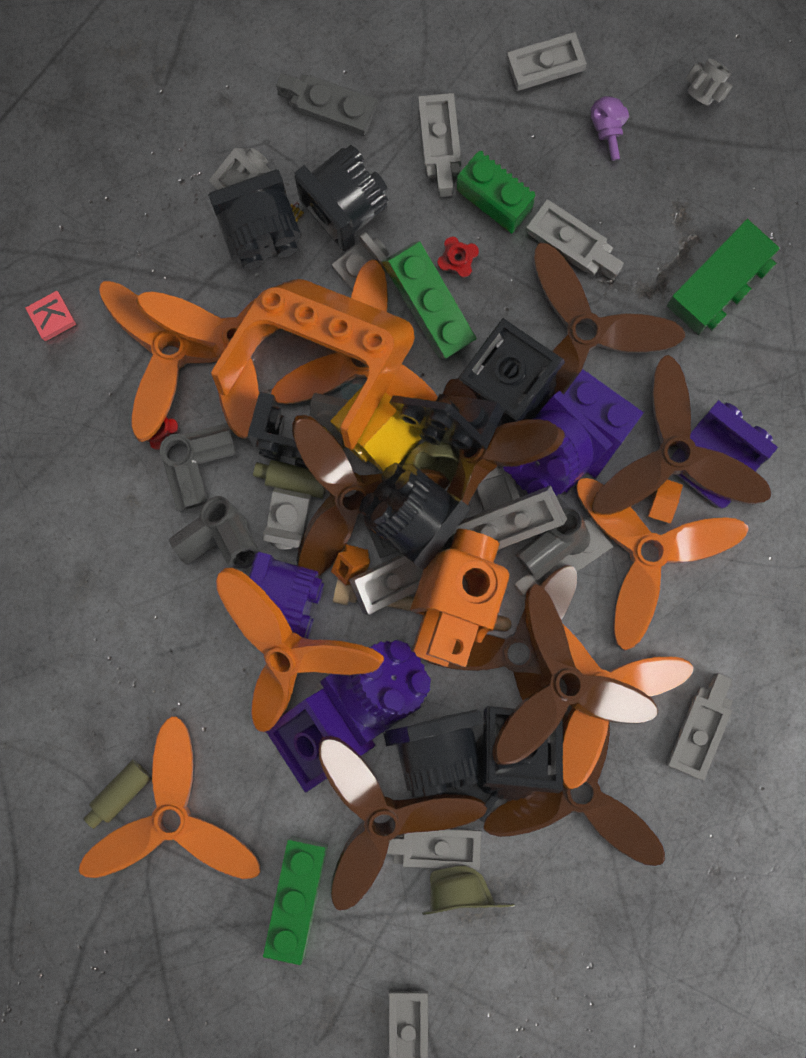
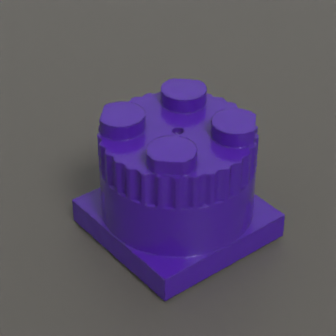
M559 391L533 419L547 420L560 427L565 433L562 444L556 451L542 459L517 467H503V469L508 474H511L516 484L520 485L528 494L551 485L557 496L564 491L567 493L613 444Z
M258 551L255 554L249 577L280 608L292 632L309 639L314 619L309 616L312 603L319 604L325 583L322 582V579L318 578V571L276 560L272 555Z
M394 640L392 642L381 641L378 644H373L369 648L384 656V661L377 670L365 674H330L320 681L361 746L420 709L424 698L430 691L431 678L425 671V666L421 663V659L416 656L415 652L411 651L408 643Z

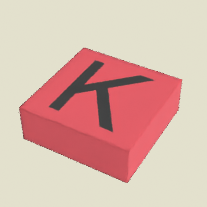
M58 291L25 307L38 333L45 342L77 325Z

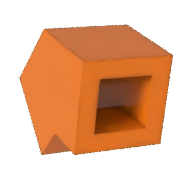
M667 480L653 494L648 509V517L671 524L679 503L683 484Z
M346 544L343 552L338 553L331 572L342 583L350 585L349 579L367 571L370 564L368 549Z

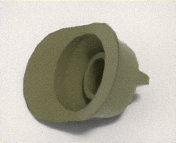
M454 866L431 873L430 910L422 912V915L457 908L513 907L515 904L494 902L484 877L479 872L467 866Z

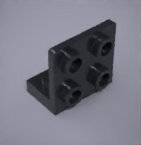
M259 392L248 432V437L254 448L260 450L259 455L264 458L280 461L281 456L295 459V465L307 468L294 439L280 436L284 424V416L281 415V408H279L275 396Z
M439 394L436 401L393 395L389 402L400 412L399 418L415 426L420 431L419 436L426 442L433 445H440L441 442L450 443L462 450H469L470 447L487 450L505 411L495 401Z

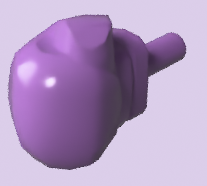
M604 96L596 100L591 107V119L598 132L599 139L608 141L611 161L620 160L616 137L623 135L622 126L629 118V112L623 106L620 99Z

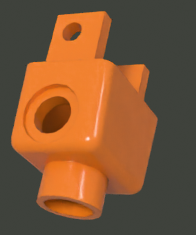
M457 529L451 548L438 552L426 569H424L410 608L411 612L423 616L411 650L420 659L443 667H448L449 662L466 667L473 643H481L485 635L489 631H493L509 580L508 570L494 563L500 545L497 540L475 531ZM463 577L467 580V583H468V592H467V593H466V591L463 589V585H462V579H463ZM457 640L461 645V649L457 654H452Z

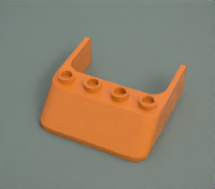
M303 279L290 280L264 290L254 301L212 369L211 375L218 393L224 396L228 395L270 325L357 359L366 364L369 369V376L340 427L345 447L353 450L413 345L415 336L412 325L403 318Z

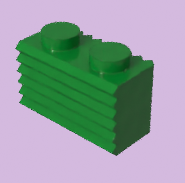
M478 151L457 176L456 190L511 234L517 230L533 210L535 191L530 192L529 187H524L523 182L518 183V178H512V173L507 174L506 169H501L500 164L495 165V160H489V155L484 156L483 151Z

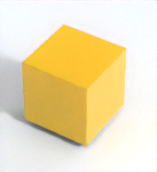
M363 386L330 420L331 424L341 435V424ZM386 393L354 449H349L364 463L369 461L382 472L395 462L399 464L422 439L419 436L420 431L415 426L399 418L400 412L389 403L392 397Z

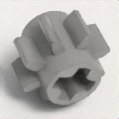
M710 58L705 65L701 62L695 63L685 78L692 83L688 93L705 105H710L713 100L720 102L725 99L733 87L732 84L727 82L731 72L724 65Z

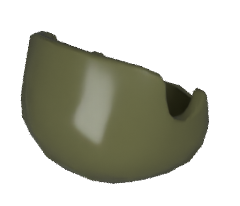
M425 441L408 453L405 464H413L418 469L439 471L445 474L451 483L457 470L459 453L449 443L441 442L440 445H433Z

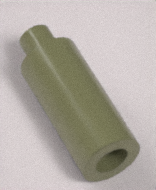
M272 459L269 465L259 462L255 464L253 476L265 479V486L305 493L319 499H323L326 489L315 479L308 468Z
M132 759L89 803L92 810L83 818L84 821L93 829L103 820L109 823L152 779V776L141 764Z

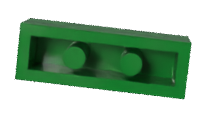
M747 218L671 297L667 307L697 335L706 327L713 331L727 316L723 311L724 308L731 301L738 305L752 290L748 285L756 275L762 280L777 264L773 257L780 247Z
M420 241L409 244L382 261L384 268L437 357L446 359L477 339Z
M293 836L287 840L263 953L264 958L302 965L305 959L328 844Z

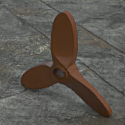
M539 243L534 253V264L540 285L550 305L567 327L566 337L552 351L565 361L556 374L557 384L552 397L559 391L563 395L581 372L589 350L595 347L621 353H651L671 349L680 344L685 338L683 328L676 322L665 318L628 313L599 317L592 313L580 281L565 258L549 244ZM581 323L591 325L595 332L594 338L582 340L576 334V326Z
M665 355L655 369L652 392L654 418L661 445L657 451L624 467L602 486L594 498L592 511L599 515H611L621 512L646 499L662 486L671 475L679 474L684 475L707 492L742 504L756 505L766 502L771 497V489L762 476L744 463L724 453L697 447L690 439L691 407L685 377L677 361L670 355ZM679 447L685 453V461L678 463L671 460L668 455V448Z
M458 379L449 380L443 391L445 395L481 399L477 393ZM541 419L521 420L503 424L496 428L487 450L470 447L469 450L460 449L457 470L447 492L468 505L478 485L497 466L517 467L542 459L559 448L565 438V433L557 425Z
M297 415L292 423V435L295 444L309 471L330 492V496L313 515L301 540L296 559L297 566L318 571V576H320L336 560L338 553L343 550L350 539L357 516L360 513V503L367 494L373 493L376 490L377 486L382 482L381 477L383 473L359 475L353 472L345 452L335 437L313 417ZM419 469L444 490L449 486L450 481L445 474L436 470ZM356 490L353 495L344 497L348 492Z
M563 566L556 569L540 585L551 597L561 620L568 610L577 585V573L573 566ZM525 608L513 635L502 638L486 634L481 643H473L466 667L449 662L448 667L445 668L480 671L506 667L508 670L513 671L522 700H525L541 688L543 678L527 627ZM457 640L452 654H457L461 649V645ZM514 643H524L529 649L528 658L522 663L512 662L508 658V649ZM568 709L562 718L563 729L569 715Z
M537 584L530 586L525 597V612L530 638L543 677L541 688L523 700L505 721L493 745L494 761L500 765L517 763L529 756L557 728L569 705L591 717L614 723L638 724L656 717L658 714L657 705L643 691L612 678L582 675L576 669L564 626L554 602L543 587ZM560 678L567 685L566 695L560 689Z
M610 722L608 723V731L601 755L591 775L583 783V785H586L591 790L592 798L587 804L576 803L571 797V789L565 788L563 785V791L560 793L535 791L524 799L508 801L491 812L484 823V830L488 834L497 837H511L543 829L574 812L583 814L604 840L634 861L648 866L661 865L665 861L663 845L650 827L626 805L601 792L600 786L597 783L607 756Z
M324 736L320 739L318 745L319 760L330 785L343 803L363 820L346 842L333 874L331 896L333 905L339 911L355 906L367 893L384 864L390 840L394 839L397 835L459 827L478 820L487 811V807L481 799L468 795L441 794L402 800H393L385 797L374 772L352 747L340 738L333 736ZM380 815L391 816V818L384 823H377L374 821V819Z

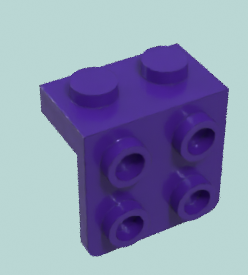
M719 400L701 419L690 435V439L697 447L724 453L744 463L755 472L778 448L772 443L773 438L766 430L759 426L753 428L742 419L743 414L737 407L727 402L723 404ZM678 448L670 459L678 463L684 462L685 453L682 449ZM682 474L677 475L717 508L723 509L730 504V500L703 490Z

